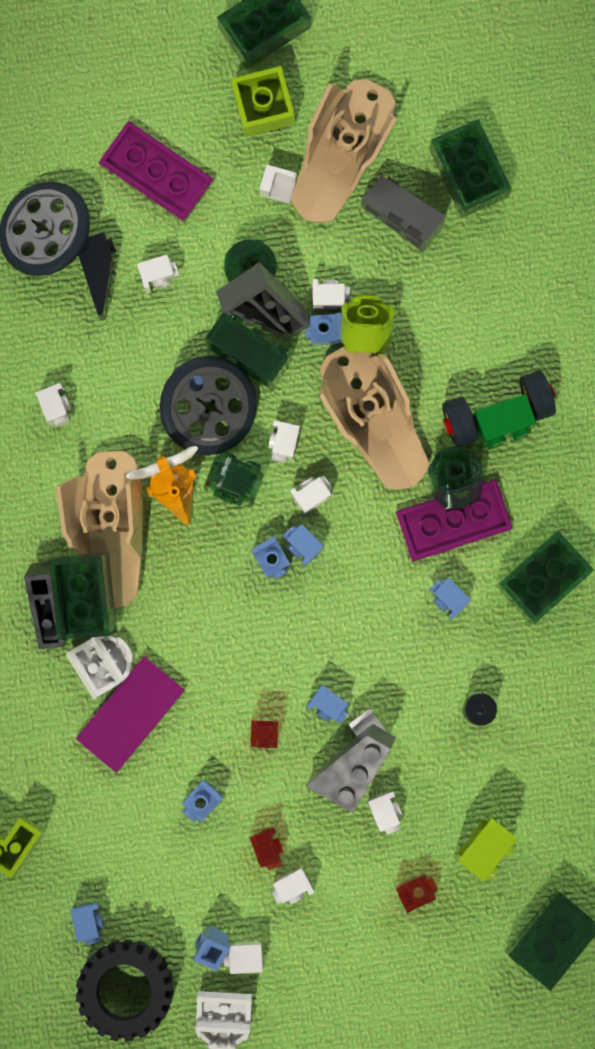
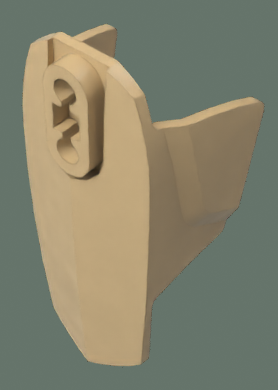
M368 79L354 80L344 90L330 83L326 87L308 127L304 164L290 196L294 208L305 221L313 223L333 221L360 182L369 165L378 157L397 120V117L394 116L396 102L389 90ZM370 94H375L377 99L370 101L367 97ZM362 114L365 115L364 123L359 124L355 121L357 117Z
M344 347L326 356L320 368L323 385L319 387V396L342 435L351 441L355 448L365 457L387 489L414 487L425 475L430 464L414 428L413 417L410 411V400L388 357L382 354L349 353ZM341 357L348 358L349 363L347 366L339 364ZM353 379L361 381L362 385L359 389H354L351 386Z
M126 451L97 452L87 461L83 476L68 479L56 487L62 534L68 543V547L86 559L90 598L103 606L115 609L128 605L138 597L143 537L141 479L126 478L129 472L139 469L136 459ZM113 459L116 460V467L114 469L110 465ZM114 485L117 487V493L115 495H113L111 492V489Z

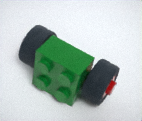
M538 370L521 376L519 379L521 396L476 410L474 414L471 412L464 397H458L442 403L444 415L442 422L446 434H450L456 447H462L478 441L481 448L488 446L489 450L503 446V443L510 438H513L515 442L529 437L528 434L532 433L531 430L537 424L536 421L556 414L555 392L551 383H548L544 373Z

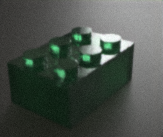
M242 0L217 16L219 30L244 67L248 69L310 29L311 16L300 0Z
M479 119L431 140L429 150L461 218L509 198L512 188Z
M222 313L205 337L207 348L220 357L233 361L247 375L273 391L290 366L288 350L277 342L273 345L265 340L266 335L254 327L250 330L243 325L244 321L239 316L232 313L230 316Z
M556 531L501 580L496 587L530 625H534L590 575L594 569L559 531Z
M109 552L57 556L50 559L49 566L57 639L111 636L117 632Z
M555 889L507 948L505 953L551 991L595 937V921Z

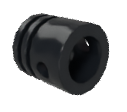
M473 694L463 704V715L473 725H487L496 717L497 704L487 694Z

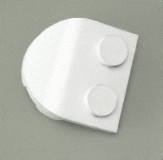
M105 633L93 636L90 640L66 654L93 700L125 680L130 673L133 660L130 648L121 638H115Z
M198 991L195 1026L197 1037H201L210 1049H236L238 1044L247 1040L250 1033L252 994Z

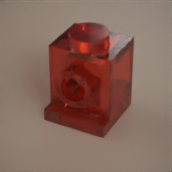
M251 720V747L277 748L279 722Z
M275 826L249 836L260 868L266 866L267 870L283 865L280 854L284 853L279 837L274 839L272 834L277 832Z
M424 873L395 886L406 913L436 900L434 893L438 892L433 878H426ZM416 888L423 889V895L419 898L413 895Z

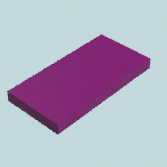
M130 121L126 123L98 162L100 166L184 223L214 182V179Z
M496 479L395 512L412 562L513 529Z
M144 656L76 737V740L117 773L185 692V689Z

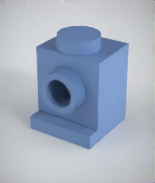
M341 313L309 316L310 326L305 329V338H311V346L342 344L340 334ZM321 324H326L329 329L327 332H321L318 327Z
M302 524L298 528L293 525L283 535L289 543L286 548L297 559L300 556L304 558L301 562L304 567L324 549V546Z
M274 536L251 549L267 579L273 576L274 580L288 573L286 568L290 566V563ZM273 554L277 557L275 564L267 562L269 555Z
M450 578L444 582L439 579L429 589L435 597L433 600L434 604L443 612L446 610L450 612L447 616L450 620L454 619L471 601Z
M323 685L307 706L310 710L314 706L318 708L316 714L327 722L332 718L341 724L349 713L346 709L348 703Z
M204 779L182 803L185 807L182 812L193 822L197 819L202 822L224 797ZM198 798H203L206 801L204 808L196 806Z
M100 902L73 907L70 910L77 942L84 941L85 945L101 941L100 930L104 929L101 913H96V910L101 907Z
M208 926L206 931L200 933L196 939L194 946L196 953L193 961L218 971L230 950L228 934Z

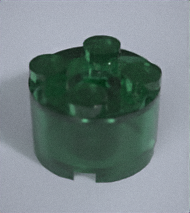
M258 239L242 240L234 244L227 251L224 259V272L227 284L246 272L247 265L253 267L259 262L276 278L277 262L269 246Z
M458 446L448 447L439 451L428 468L431 492L436 501L445 509L464 508L478 501L483 491V472L479 457L471 451L470 453L463 450V447Z
M222 452L220 456L214 457L203 489L208 492L209 488L214 491L213 496L222 501L241 506L242 502H249L247 507H253L264 478V474L261 472L262 466L253 461L244 463L236 460L237 457L229 452Z

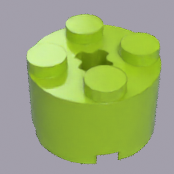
M370 295L353 297V302L349 304L346 301L342 305L340 322L341 342L345 345V350L349 353L384 354L392 342L395 314L393 306L389 304L388 307L383 304V299Z

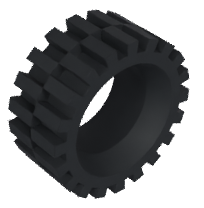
M125 940L124 942L114 941L98 949L83 966L76 987H78L76 1002L80 1003L78 1010L81 1017L85 1015L87 1018L86 1024L90 1029L94 1026L98 1030L96 1034L102 1037L105 1034L111 1036L110 1040L118 1041L119 1038H125V1042L133 1041L135 1037L139 1036L141 1039L147 1036L148 1032L154 1031L160 1022L164 1020L174 994L172 971L169 972L167 961L158 955L159 952L155 948L150 949L146 947V943L141 941L139 943H134L133 940ZM129 965L136 967L145 974L151 987V999L148 1006L142 1012L133 1016L122 1017L111 1013L103 1005L99 995V983L103 974L112 967Z

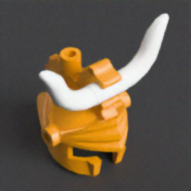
M197 446L189 447L168 458L159 456L156 463L133 470L126 475L127 479H142L151 476L150 486L146 487L149 497L154 496L158 502L163 504L185 525L191 523L193 480L196 479L193 468L188 470L181 463L190 459L198 450Z

